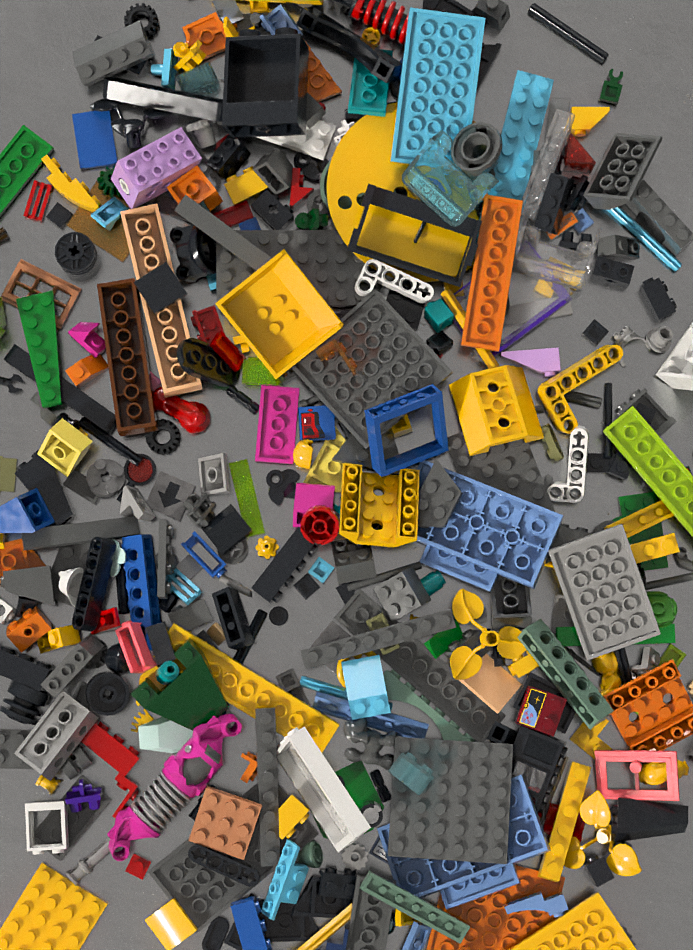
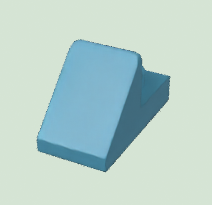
M114 196L94 211L91 217L105 229L111 231L114 223L121 218L120 212L129 208Z

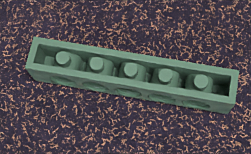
M542 619L529 625L520 633L517 638L590 730L604 721L614 711Z

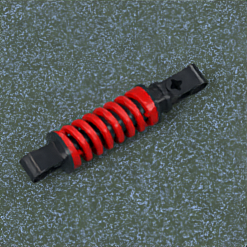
M333 0L350 8L348 12L349 17L356 20L364 17L363 22L365 25L372 23L374 30H378L381 27L383 35L390 32L392 40L399 37V43L401 45L405 44L409 13H404V6H400L398 10L395 8L396 2L392 1L389 7H386L387 0H381L380 2L376 0Z

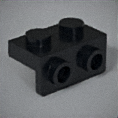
M228 135L206 164L226 181L227 178L235 175L236 171L251 153L241 141Z
M325 867V870L320 869L319 896L353 900L356 877L359 875L356 873V870L344 869L343 872L337 871V868Z

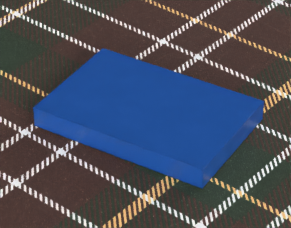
M110 110L72 114L80 170L116 165L118 160L113 128L111 127Z

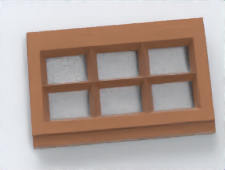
M21 259L1 298L2 301L18 308L16 299L53 290L56 327L62 329L82 289Z

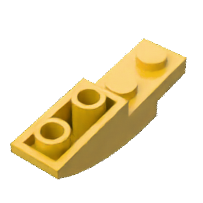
M45 155L41 159L52 173L47 177L48 181L63 197L90 212H94L99 208L101 203L95 195L91 197L87 193L90 189L83 181L79 183L76 178L72 181L66 172L62 173L58 169L61 166L54 157L50 159L48 155Z

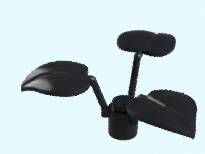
M103 98L90 104V108L95 111L102 112L112 109L117 111L120 119L111 122V127L118 134L126 138L127 147L129 148L142 146L141 135L144 134V126L148 118L159 119L174 114L173 112L147 108L143 111L145 115L142 121L139 119L126 120L123 118L118 107L122 105V102Z

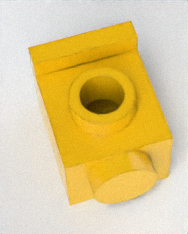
M525 651L526 656L521 654L519 657L512 659L513 663L507 666L512 676L516 675L517 678H520L539 667L528 651Z

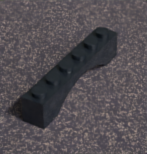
M315 7L303 9L296 24L298 27L344 50L361 62L371 74L385 83L397 80L402 70L401 62Z

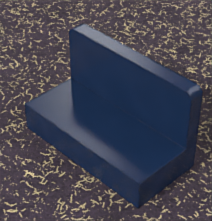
M345 925L343 940L327 939L326 950H346L349 925Z

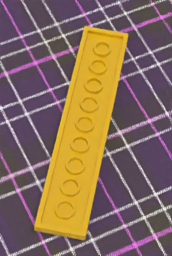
M173 623L168 632L174 651L191 638L204 652L228 703L254 719L255 708H275L277 733L285 737L294 728L301 729L305 726L320 751H324L339 727V723ZM178 659L172 660L178 665L179 673L186 669Z

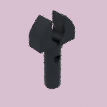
M13 374V377L9 379L0 376V384L7 386L9 393L18 394L23 391L12 385L15 382L25 384L19 375Z

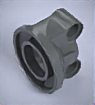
M477 122L463 128L454 138L451 146V157L454 164L471 178L474 185H492L494 183V168L499 162L502 150V136L489 123Z

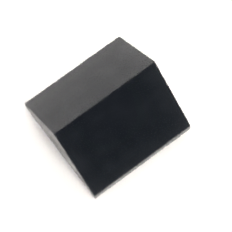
M231 504L211 519L206 527H201L222 555L253 532Z

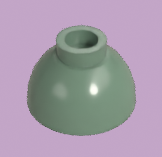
M310 841L305 844L302 851L298 852L299 862L311 868H319L323 862V853L320 845L316 841Z

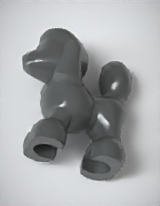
M365 718L358 719L357 721L347 720L344 724L346 738L353 743L363 742L366 748L364 752L354 748H347L344 753L345 758L352 762L363 761L366 764H376L386 770H391L394 755L385 754L381 756L379 751L384 745L394 747L395 737H397L398 732L390 731L386 735H382L376 730L367 728Z

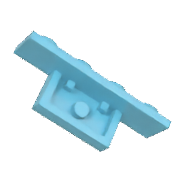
M290 839L286 840L285 846L282 849L280 860L276 866L275 874L261 910L270 920H275L281 902L297 903L309 867L306 865L295 863L300 847Z

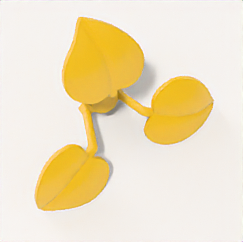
M460 589L454 597L452 613L460 624H467L471 621L473 625L482 631L480 635L481 645L473 649V651L467 646H461L452 652L450 666L453 678L456 680L468 679L481 669L482 658L475 653L485 648V646L497 645L499 654L506 659L517 658L527 650L517 638L522 632L519 629L506 626L497 633L496 631H487L486 628L475 622L474 619L481 617L484 605L476 594L465 589Z
M599 790L595 791L582 802L580 815L585 823L589 825L594 824V827L600 830L597 832V837L583 846H580V842L576 837H572L564 866L570 869L580 868L586 860L583 849L599 841L602 844L609 843V852L611 854L606 858V862L612 872L621 876H633L640 873L642 869L639 865L638 857L629 845L617 844L613 848L615 842L613 840L614 834H611L612 825L609 824L611 821L610 808Z

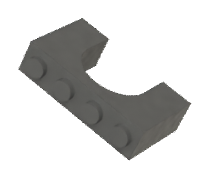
M643 180L632 201L625 205L635 216H638L641 212L649 216L665 237L662 245L674 257H677L693 241V233Z

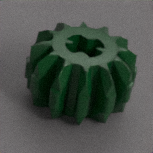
M115 165L113 169L107 166L105 171H100V177L97 178L98 189L103 190L104 196L109 193L111 198L114 197V194L120 198L121 194L111 180Z

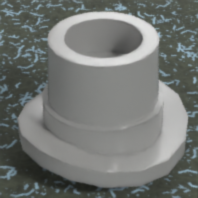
M662 326L651 329L646 335L648 345L655 352L664 353L671 346L673 332L669 327Z

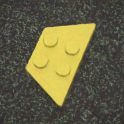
M335 426L336 439L325 440L303 483L334 485L335 493H341L343 463L332 461V458L346 440Z

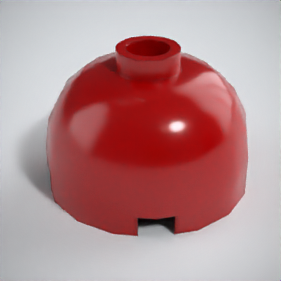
M315 505L303 514L300 527L301 533L310 543L328 544L338 534L339 518L330 507Z

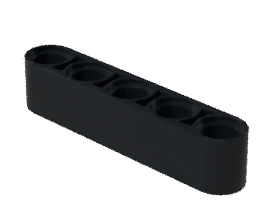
M94 537L91 540L72 618V626L76 630L93 632L98 626L116 551V543L112 539Z

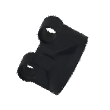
M195 225L172 228L170 239L177 244L176 254L180 262L176 269L177 278L181 281L195 282L200 277L215 274L216 241Z

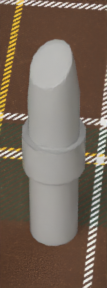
M224 574L221 575L219 581L246 596L252 597L250 589Z

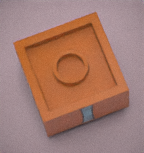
M198 165L166 187L177 204L181 202L185 195L207 211H211L223 202L215 187Z

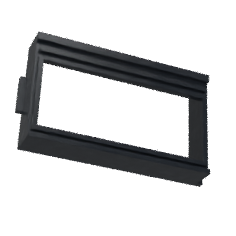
M368 183L361 206H364L357 229H353L347 250L460 287L467 265H472L478 247L475 241L482 221L455 212L452 213L456 215L450 219L437 206ZM370 204L469 236L456 278L358 246L357 242Z

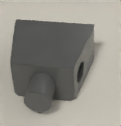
M478 0L472 9L479 16L486 18V24L501 32L510 18L509 6L501 0Z
M275 148L264 154L253 170L269 189L277 195L290 188L293 165L286 158V152L282 149Z

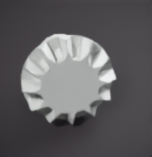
M202 119L187 125V132L194 131L200 149L216 144L212 127L210 126L216 123V121Z

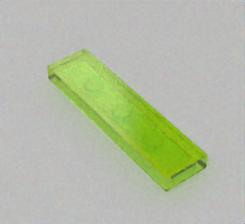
M248 459L229 463L241 517L253 531L246 538L265 534Z

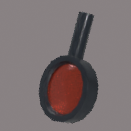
M138 454L143 458L139 466L134 465L128 460L126 461L124 466V474L128 480L126 486H146L155 479L157 467L148 455ZM123 490L116 499L119 502H121Z

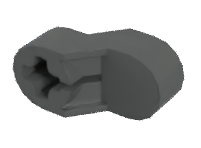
M36 391L30 400L40 407V418L53 427L58 416L50 411V407L43 409L39 392Z

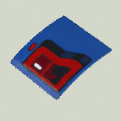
M326 405L298 407L300 440L336 439L335 417Z

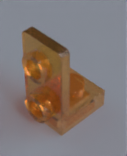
M333 339L315 351L320 361L324 359L325 361L330 360L335 356V352L338 351L353 376L357 374L355 370L357 365L352 358L348 359L345 355L347 350L342 342L337 343Z

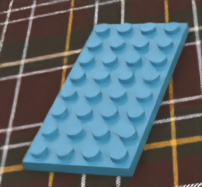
M409 8L390 162L435 168L441 166L443 169L462 171L454 164L451 157V146L456 135L463 128L472 124L486 18Z

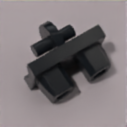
M584 175L581 178L577 176L571 177V179L575 180L572 187L574 190L570 193L566 205L568 210L572 209L573 212H575L578 205L583 207L586 202L589 203L583 196L590 183L587 180L588 177Z
M564 231L561 241L558 243V248L573 250V252H565V257H572V263H576L577 258L584 259L585 253H578V251L592 252L594 250L591 234L581 233L580 243L573 242L574 232Z

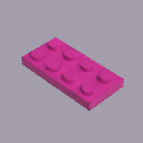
M261 385L255 462L294 464L293 450L295 448L300 388Z

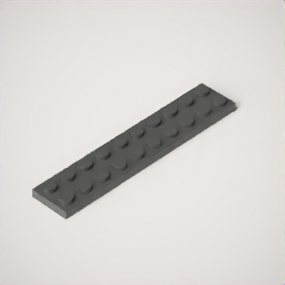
M360 588L334 617L353 635L369 632L370 629L366 621L382 612L389 625L399 623L397 620L392 622L386 611ZM418 639L399 643V648L384 656L380 649L373 651L375 654L380 655L384 662L476 742H484L494 722L500 723L506 716L501 711L497 714L463 683L454 679L451 667L439 657L435 659L426 646Z

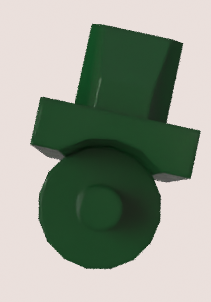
M313 208L308 213H299L295 217V224L302 230H322L323 227L328 226V214H319V209Z

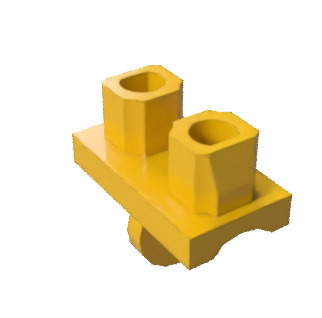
M197 40L188 48L187 43L177 42L173 50L174 55L180 57V60L173 68L178 71L182 67L189 74L206 57V54L199 49L202 43Z

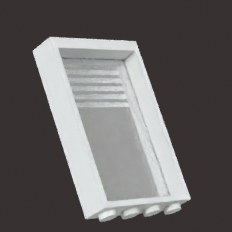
M305 726L301 729L296 727L288 732V735L277 746V760L337 852H340L355 842L371 827Z

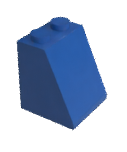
M37 488L17 496L0 506V533H33L55 522Z

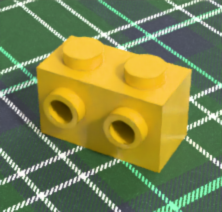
M253 166L243 170L244 174L239 177L235 174L226 179L227 183L224 186L234 205L268 189V186L254 172Z

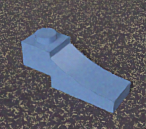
M541 891L503 904L507 914L524 910H539L548 912L550 916L559 917L568 910L562 892L543 898Z

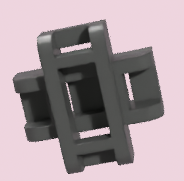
M192 493L183 502V505L188 510L186 515L195 525L200 523L204 528L215 517L212 508L216 503L214 501L211 502L207 498V493H204L201 497L196 493Z

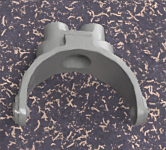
M629 326L623 327L621 333L616 332L613 334L616 340L615 344L619 345L622 350L633 339L642 340L649 350L651 349L647 340L638 336ZM622 357L619 362L622 367H625L626 364Z

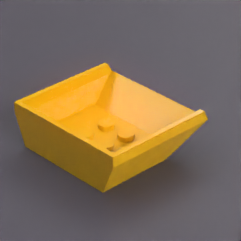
M285 249L215 303L275 379L289 370L344 325Z

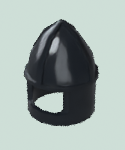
M120 643L112 645L105 654L107 668L115 674L129 672L130 670Z

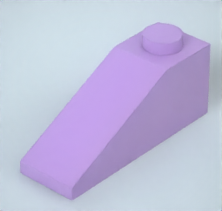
M559 348L506 351L500 354V359L537 374H545V377H553L561 370Z

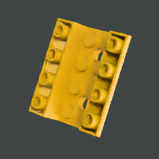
M503 365L469 373L449 384L470 456L488 452L491 446L524 439L525 443L544 439L522 367ZM495 384L498 390L491 392L488 389V385ZM505 419L508 421L509 426L501 427L498 421Z
M343 463L339 534L355 544L398 547L417 541L420 470L401 469L399 475L381 477L378 473L362 472V465ZM375 489H380L383 491L384 494L378 496L375 495L373 491ZM378 523L382 526V529L375 530L372 528V524Z

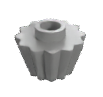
M350 844L349 847L344 849L342 862L345 863L346 868H350L353 871L365 867V862L368 861V852L365 851L364 847H360L359 844ZM352 854H357L359 859L353 861L351 859Z

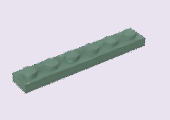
M370 870L360 886V889L460 944L470 928L467 923Z

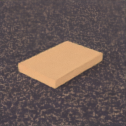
M488 654L482 657L481 669L474 676L459 680L497 714L522 685L503 667H494V661Z

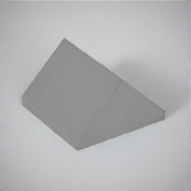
M220 453L198 458L201 495L207 493L208 496L231 494L227 454Z

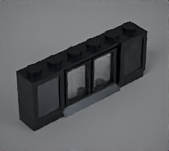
M521 725L513 744L512 778L523 775L537 814H543L547 804L544 802L546 795L550 796L554 784H551L554 776H558L561 766L558 765L561 758H565L568 748L565 747L567 742Z

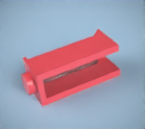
M131 620L122 623V627L115 630L130 673H144L157 666V664L152 659L140 626L141 623L132 622Z

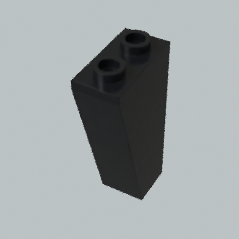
M39 450L32 454V459L29 462H23L16 468L18 471L14 474L29 491L37 488L57 526L65 525L75 516V513L56 468L37 454Z
M618 798L616 805L612 806V816L615 817V822H612L611 834H614V842L685 833L688 825V806Z

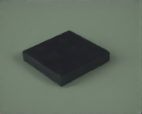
M167 262L134 282L154 315L187 295V292Z

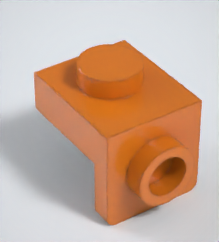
M249 751L247 754L243 752L241 757L249 761L250 764L242 775L241 780L248 783L249 780L254 781L257 776V757Z

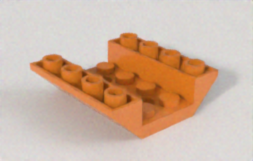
M673 659L604 695V699L614 710L610 715L629 750L663 751L693 734V704L679 678L681 674ZM667 693H671V701L668 703H664V695ZM632 712H638V718L635 721L629 720V715Z

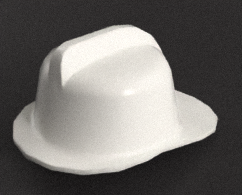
M80 567L75 570L68 569L59 572V589L68 596L74 607L84 572L83 568Z

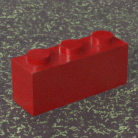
M101 721L99 723L95 722L81 742L126 777L141 759L138 755L140 752L133 746L127 747L123 743L125 740L118 734L112 735L108 731L110 728Z

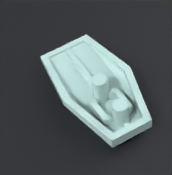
M161 717L138 726L139 748L176 753L191 738L193 731Z

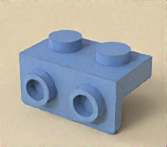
M282 4L278 5L267 16L263 14L259 16L262 20V27L267 32H270L271 35H275V30L282 27L296 29L298 34L303 35Z

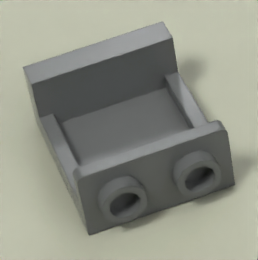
M646 388L642 391L638 389L630 396L632 400L628 404L624 401L617 408L618 413L615 416L619 418L632 406L636 409L638 403L653 408L657 411L650 426L660 437L677 421L672 416L669 417L647 393L648 390Z

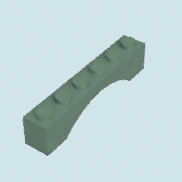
M393 669L384 672L383 676L388 700L406 702L425 712L436 724L443 740L475 741L469 734L463 735L458 731L460 727L454 721H446L443 718L445 714L437 707L435 710L429 706L430 701L423 695L417 696L414 693L416 689L408 682L403 684L399 680L401 676Z

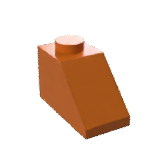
M101 354L97 358L90 355L66 369L65 372L75 386L80 389L109 367Z

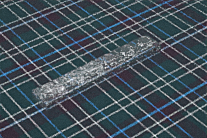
M556 109L524 192L520 217L536 221L550 174L554 173L574 122L575 114Z

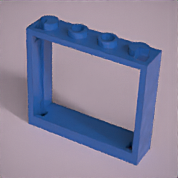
M433 384L364 410L372 468L381 477L405 469L418 462H423L428 458L449 450L443 395ZM432 404L436 440L384 460L380 423Z

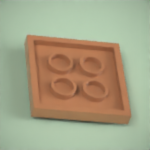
M207 785L188 841L244 860L262 804Z

